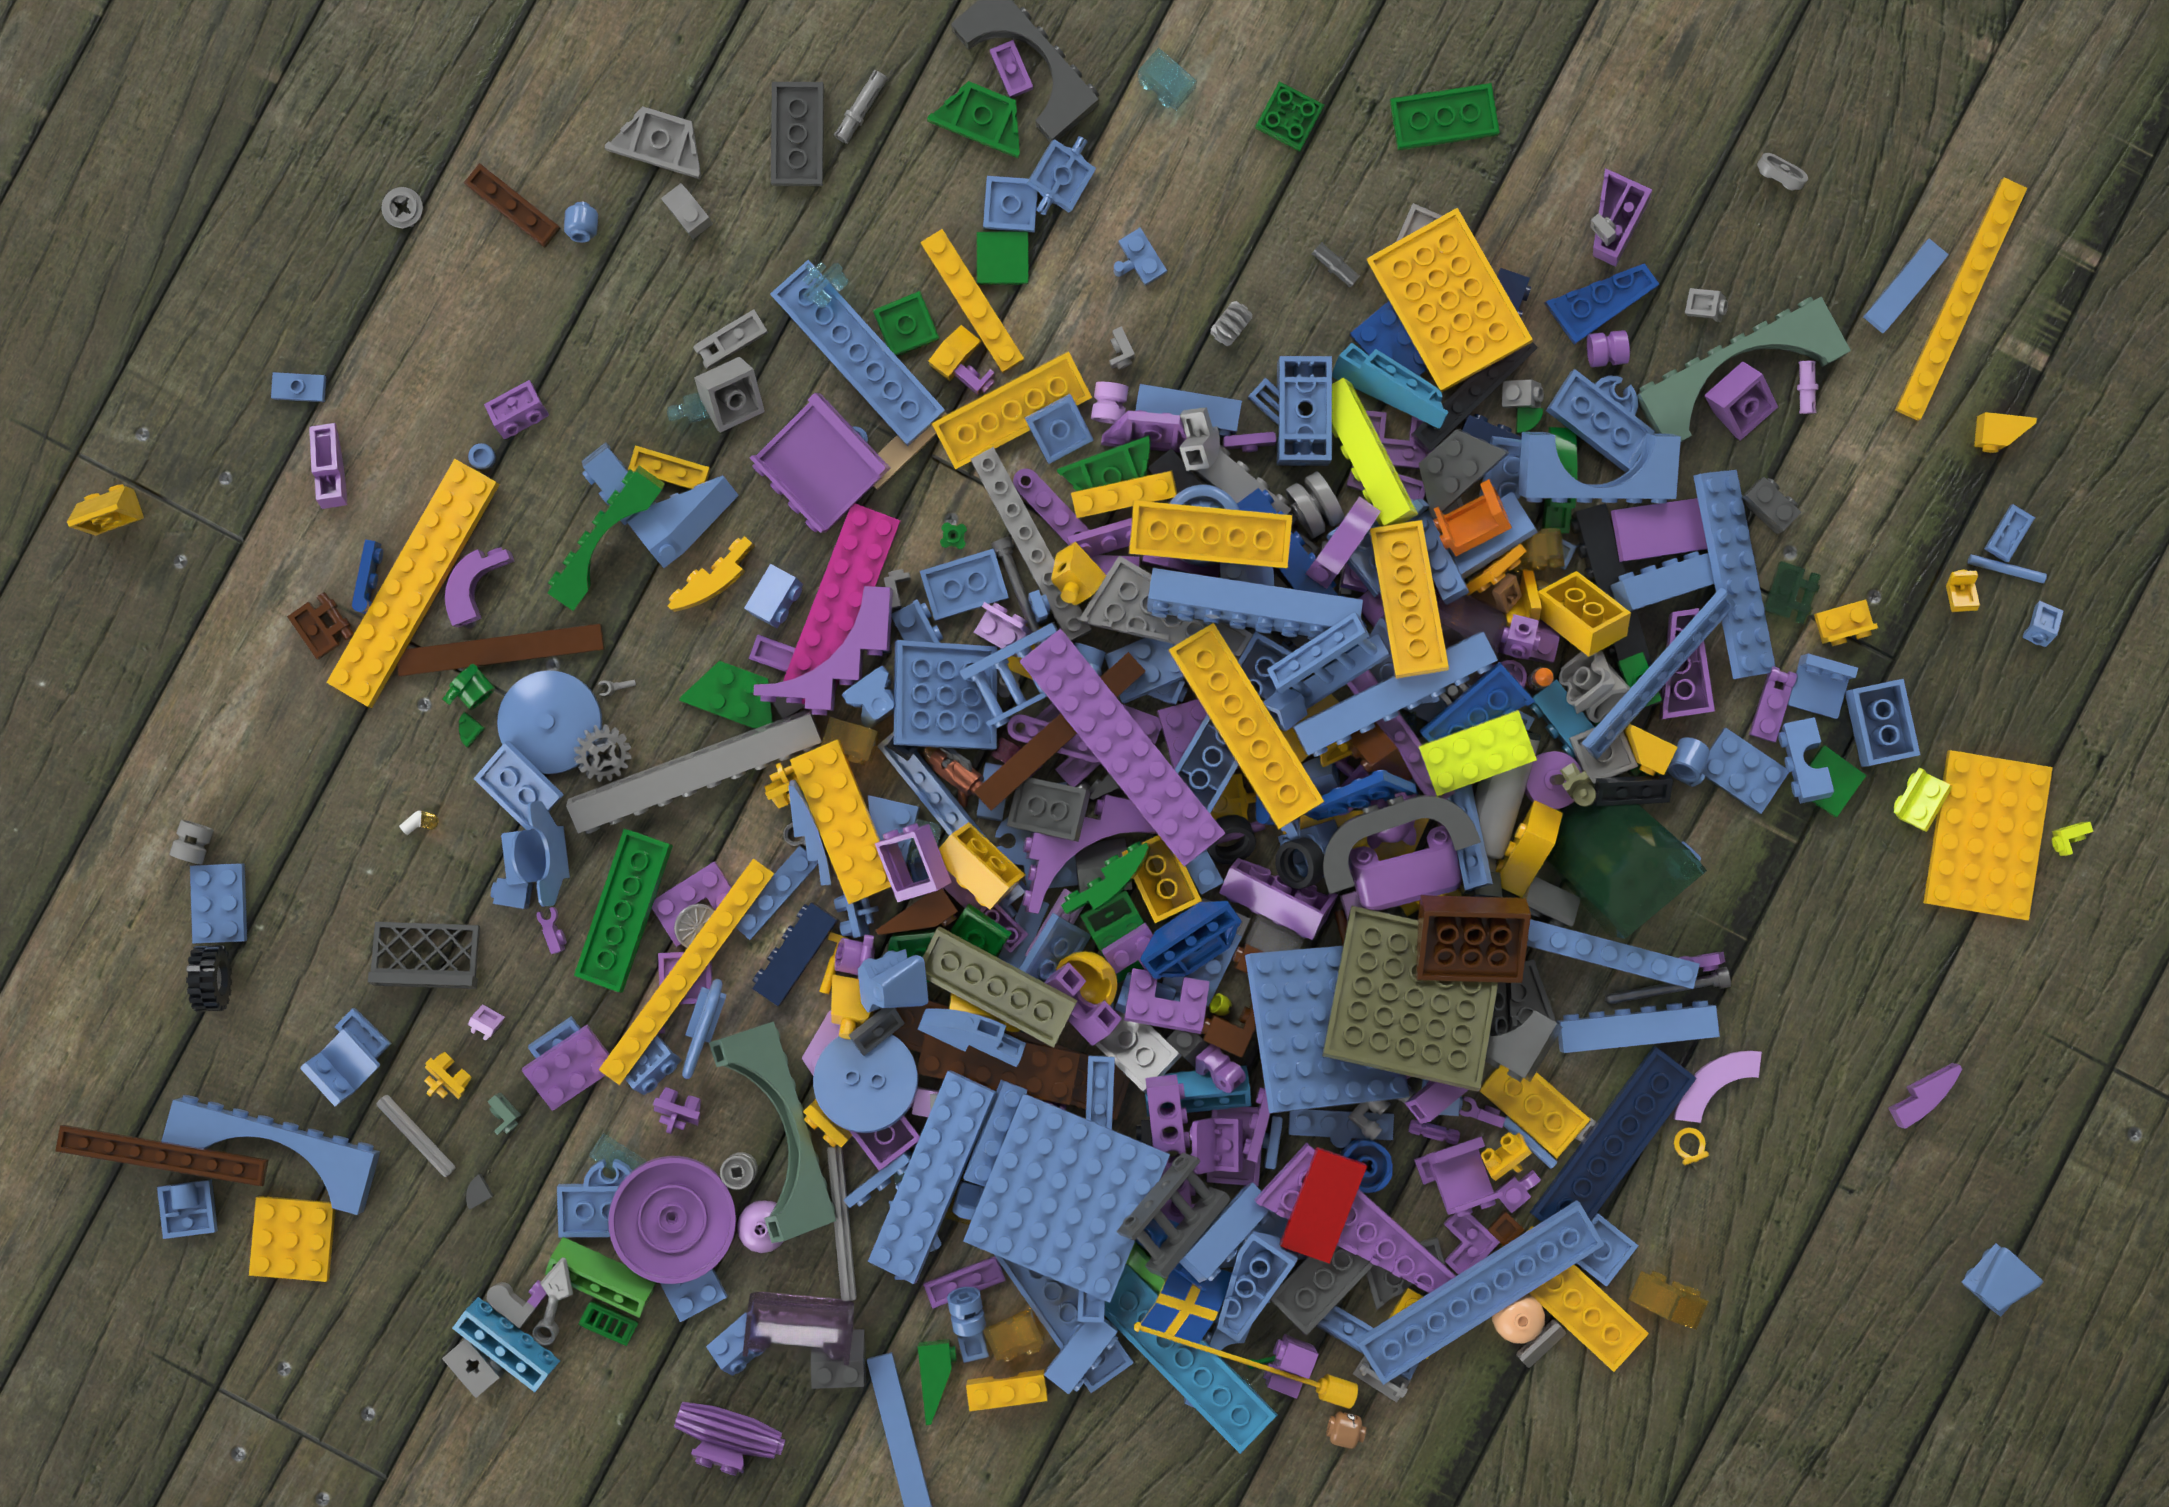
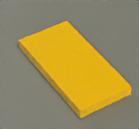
M1500 1065L1499 1069L1495 1068L1481 1084L1479 1091L1557 1159L1591 1119L1537 1072L1531 1082L1524 1078L1519 1082L1507 1074L1508 1068Z

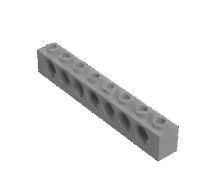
M994 447L971 459L972 465L1042 595L1046 594L1051 607L1050 610L1059 627L1071 642L1090 633L1091 628L1089 625L1078 623L1079 618L1083 614L1079 605L1064 602L1061 599V591L1052 583L1051 577L1055 561Z

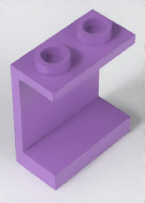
M1482 1136L1427 1155L1448 1215L1457 1213L1458 1217L1473 1213L1472 1207L1480 1205L1481 1209L1495 1205V1199L1503 1197L1502 1192L1494 1193L1479 1152V1148L1485 1147Z

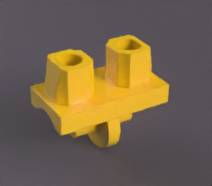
M779 762L776 764L778 771L769 775L772 783L764 787L768 800L772 799L778 808H782L790 803L787 797L790 780H796L799 787L801 786L793 766L790 765L784 768L782 763Z
M443 1052L434 1060L430 1058L425 1063V1069L438 1080L436 1082L430 1075L424 1080L431 1087L426 1094L432 1097L437 1093L442 1098H445L448 1095V1092L442 1087L445 1086L459 1100L464 1095L465 1088L472 1077L465 1070L461 1069L452 1078L446 1070L454 1063V1060L446 1052Z
M1508 1132L1501 1137L1500 1143L1502 1146L1496 1151L1492 1148H1487L1481 1153L1483 1162L1491 1178L1495 1181L1512 1168L1517 1173H1520L1523 1170L1520 1162L1532 1154L1520 1133L1513 1135Z

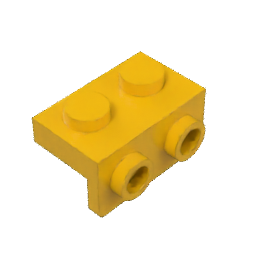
M816 1099L803 1111L807 1115L803 1120L814 1130L817 1127L822 1129L826 1133L822 1138L833 1148L836 1145L842 1147L852 1136L849 1130L836 1125L826 1116Z

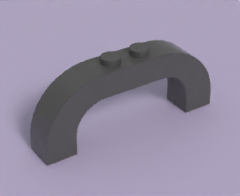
M1401 795L1387 800L1389 805L1378 808V805L1375 804L1363 808V814L1357 815L1343 823L1334 832L1327 844L1323 870L1329 893L1355 886L1348 865V858L1352 847L1362 838L1417 819L1430 818L1446 827L1454 849L1457 851L1481 843L1476 827L1462 808L1452 801L1439 796L1419 795L1403 799Z

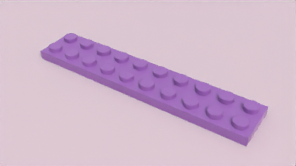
M1061 628L1020 660L1022 666L1184 867L1226 834Z

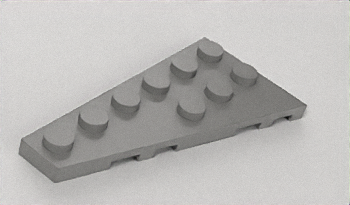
M1121 556L1115 561L1078 622L1176 645L1209 626L1204 623V620L1193 619V621L1188 622L1179 620L1178 616L1167 615V617L1161 618L1153 616L1152 612H1147L1152 574ZM1219 623V625H1215L1235 658L1240 659L1253 634L1245 629L1231 628L1230 624Z

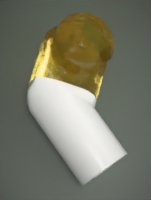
M416 811L399 827L406 835H409L417 827L434 830L437 828L439 820L432 812Z

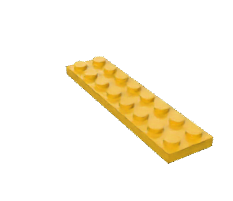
M1214 623L1168 650L1278 830L1324 803L1320 793Z

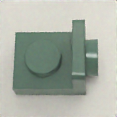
M501 1092L495 1094L488 1101L491 1105L490 1111L496 1118H502L504 1122L494 1132L496 1135L502 1132L508 1134L518 1125L516 1120L521 1114Z

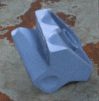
M884 666L875 669L842 694L846 704L855 708L862 707L861 722L867 729H872L894 713V690H888L891 685L892 676Z
M906 949L899 952L891 950L886 952L882 958L876 960L868 958L864 960L858 968L861 1004L868 1013L880 1008L914 1007L928 1004L925 962L921 956L914 955L907 958Z
M1997 1243L1984 1252L1980 1262L1974 1268L1967 1271L1965 1279L1962 1281L1966 1288L2000 1317L2013 1303L2040 1287L2044 1282L2010 1250L2005 1247L2001 1248Z

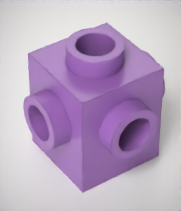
M1513 614L1510 627H1504L1501 642L1505 643L1503 654L1529 660L1531 651H1537L1541 636L1536 635L1539 620Z

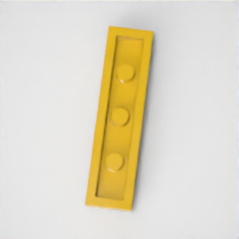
M1171 470L1071 493L1076 518L1131 507L1134 500L1155 502L1173 498L1177 495V490Z

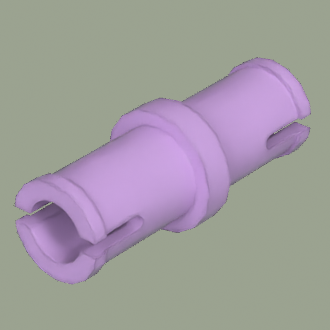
M1816 361L1799 362L1800 385H1797V391H1800L1799 414L1817 413L1816 390H1818V384H1815Z

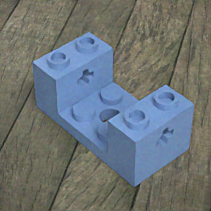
M1280 356L1277 362V389H1279L1277 466H1328L1332 460V356ZM1302 402H1308L1311 404L1313 411L1310 415L1303 416L1298 411V405Z

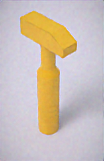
M830 932L828 940L837 942L833 955L829 959L819 992L830 993L832 977L836 974L834 967L836 950L842 938L849 939L848 937Z

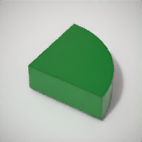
M1518 407L1516 409V434H1522V432H1527L1539 423L1544 408Z
M464 711L459 719V735L462 743L469 748L484 731L485 727Z

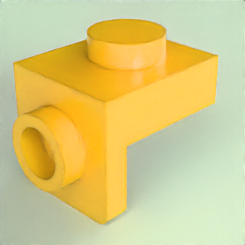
M1958 570L1951 573L1946 589L1952 612L1978 610L1980 603L1975 586L1978 578L1977 571Z

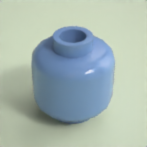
M577 202L565 210L564 232L571 240L584 243L597 234L598 213L588 203Z

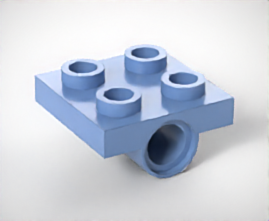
M212 1179L157 1187L163 1239L218 1231Z

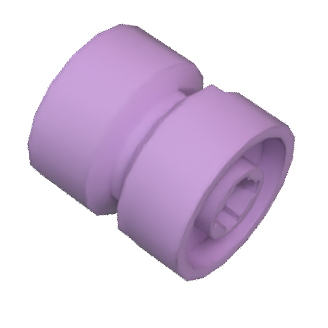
M1096 382L1094 398L1097 402L1093 404L1091 419L1109 424H1114L1125 414L1126 408L1122 404L1127 402L1129 387L1112 382Z

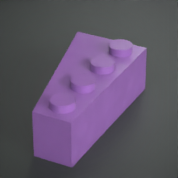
M1699 608L1669 614L1666 648L1697 615ZM1704 641L1662 687L1661 696L1663 703L1660 705L1659 720L1715 711Z

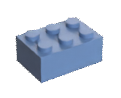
M1904 679L1847 690L1845 692L1861 767L1920 755Z

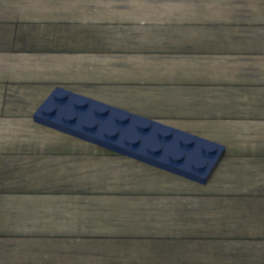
M1653 1046L1534 1205L1530 1213L1543 1222L1577 1200L1591 1221L1697 1078L1660 1049Z

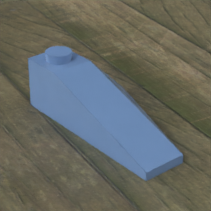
M722 475L696 485L690 491L682 494L675 493L670 495L669 499L658 503L653 502L648 510L637 512L626 521L650 553L665 568L681 556L739 495Z
M1252 1231L1238 1251L1217 1329L1238 1343L1297 1262L1299 1253L1281 1247V1239L1277 1236Z

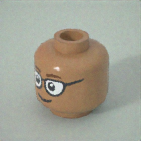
M1341 1411L1337 1412L1335 1416H1330L1326 1436L1330 1437V1442L1333 1445L1354 1449L1358 1442L1363 1443L1366 1427L1362 1426L1360 1416Z

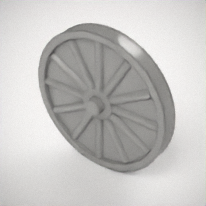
M694 904L686 907L679 913L675 921L674 931L678 941L684 947H689L714 913V910L704 904Z

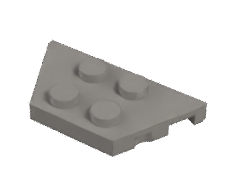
M642 106L635 113L634 118L620 129L621 132L611 142L608 141L605 144L606 151L697 179L701 178L692 121Z

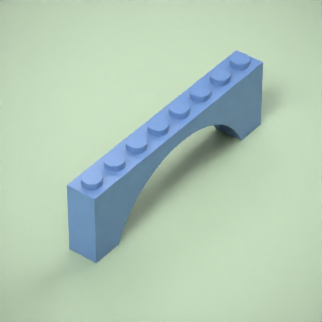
M183 1095V1098L173 1100L162 1142L207 1149L222 1140L234 1137H260L279 1142L299 1153L315 1168L327 1188L333 1209L355 1215L364 1212L380 1151L373 1150V1145L358 1142V1145L348 1143L349 1139L342 1136L334 1135L332 1139L323 1136L324 1132L315 1129H308V1132L299 1130V1125L283 1122V1125L273 1123L274 1119L263 1115H258V1118L248 1116V1111L235 1108L233 1111L223 1109L224 1105L215 1102H208L206 1105L199 1103V1098Z

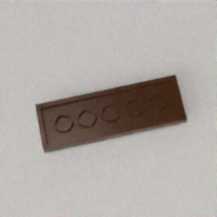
M925 1033L917 1071L918 1074L944 1079L947 1071L952 1070L994 1090H997L1000 1081L1003 1080L1027 1089V1095L1034 1098L1070 1105L1080 1053L1025 1042L1026 1045L1017 1067L970 1045L966 1051H963Z

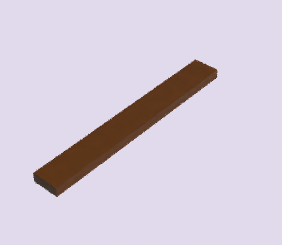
M602 624L406 649L397 664L398 675L402 677L468 668L470 664H475L478 667L605 650Z
M1128 652L1100 678L1117 698L1142 676L1146 670ZM1060 713L980 785L974 793L992 811L1077 733Z
M60 1125L55 1150L56 1152L256 1186H264L268 1159L68 1125Z

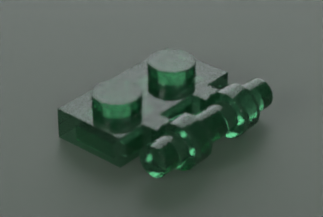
M1783 561L1778 562L1764 605V611L1788 619L1792 610L1798 612L1795 622L1805 624L1807 616L1811 615L1813 609L1811 604L1814 595L1818 594L1820 588L1818 583L1821 575L1811 572L1807 581L1803 579L1804 568ZM1799 588L1805 590L1801 603L1795 601Z

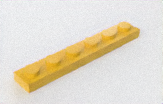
M943 229L920 242L1001 372L1004 373L1024 361V357Z

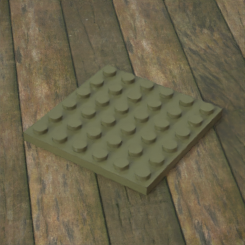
M1351 906L1322 1056L1479 1092L1498 982L1417 980L1418 920Z

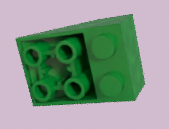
M1126 890L1098 910L1092 908L1080 915L1104 958L1102 949L1144 924ZM1139 960L1116 974L1118 983L1125 980L1127 973L1132 972L1133 968L1144 969Z

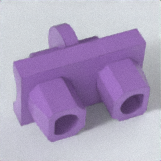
M665 1087L660 1097L655 1098L653 1106L655 1112L664 1114L661 1115L659 1122L668 1125L666 1132L672 1134L674 1128L684 1130L685 1122L698 1126L701 1099L688 1096L684 1107L675 1104L678 1092Z

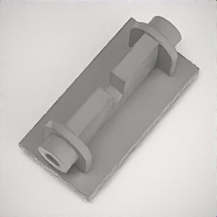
M1365 1355L1353 1372V1375L1396 1403L1400 1397L1403 1398L1408 1391L1406 1387L1411 1381L1398 1375L1383 1385Z

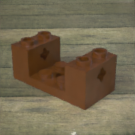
M1246 943L1242 947L1237 946L1232 960L1235 962L1234 967L1248 973L1245 955L1262 953L1263 951ZM1252 1002L1249 1008L1244 1006L1240 1014L1239 1021L1242 1022L1241 1026L1214 1014L1210 1018L1205 1017L1201 1032L1203 1033L1202 1039L1242 1058L1256 1028Z

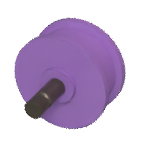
M1552 751L1537 755V760L1533 762L1525 789L1528 799L1532 803L1536 800L1553 809L1563 808L1574 802V799L1569 796L1562 785L1567 781L1560 770L1574 762L1580 773H1582L1579 764L1571 756L1562 752Z

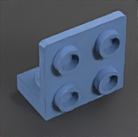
M1812 654L1801 655L1796 670V682L1792 688L1788 706L1837 719L1849 679L1856 678L1858 668Z
M344 1028L319 1054L305 1062L300 1069L334 1106H337L350 1097L380 1067V1063L348 1028Z

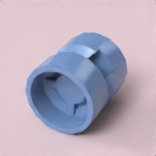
M961 1287L950 1292L947 1296L953 1332L956 1335L967 1337L982 1332L986 1327L980 1291L974 1287Z

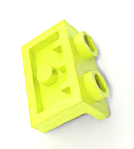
M1919 768L1916 773L1909 777L1907 789L1903 796L1900 795L1894 804V813L1900 820L1927 832L1950 793L1952 786L1927 774L1924 769Z

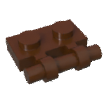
M325 592L317 596L321 604L318 608L315 609L312 603L307 602L287 616L316 659L322 658L340 645L334 637L338 633H341L345 640L350 639L354 635L347 618L343 619L337 610L338 605L333 599L330 600ZM325 614H328L334 622V625L330 628L321 618Z

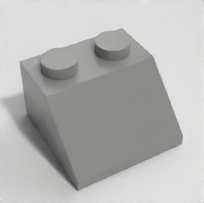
M740 357L694 377L700 399L720 433L765 412L754 369Z

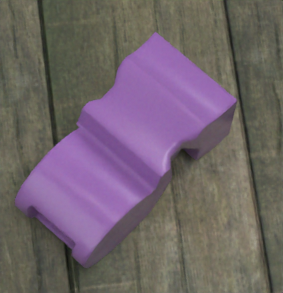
M1210 1044L1196 1056V1073L1205 1075L1210 1071L1213 1082L1219 1090L1231 1093L1246 1080V1075L1242 1068L1235 1062H1231L1229 1056L1222 1054L1221 1049L1213 1044Z

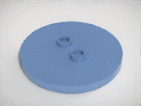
M892 1034L865 1056L861 1054L851 1039H844L838 1036L823 1050L816 1063L813 1076L814 1093L822 1111L836 1125L857 1133L877 1132L898 1122L911 1107L918 1088L917 1066L908 1048Z

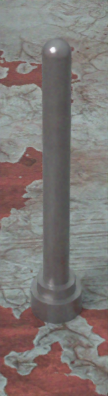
M1011 537L999 539L991 544L992 548H994L995 554H998V557L1003 560L1023 616L1028 621V628L1035 632L1039 630V626L1011 555L1013 553L1012 548H1014ZM1040 642L1034 644L1035 648L1040 645Z
M1727 967L1716 969L1714 972H1711V975L1696 977L1694 988L1710 985L1719 987V989L1731 987ZM1665 983L1608 994L1605 997V1001L1608 1004H1615L1689 990L1690 988Z

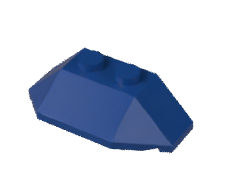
M1228 901L1198 902L1156 930L1140 960L1154 979H1160L1161 977H1186L1229 949L1236 935L1237 928L1242 921Z

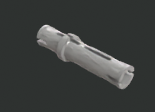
M873 71L853 106L844 113L845 118L834 133V136L841 142L848 144L858 126H862L865 114L888 80L881 72Z

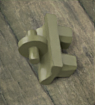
M1574 762L1561 769L1560 771L1567 781L1562 785L1569 796L1580 806L1587 807L1593 804L1596 799V791L1593 788L1595 785L1586 771L1580 773Z

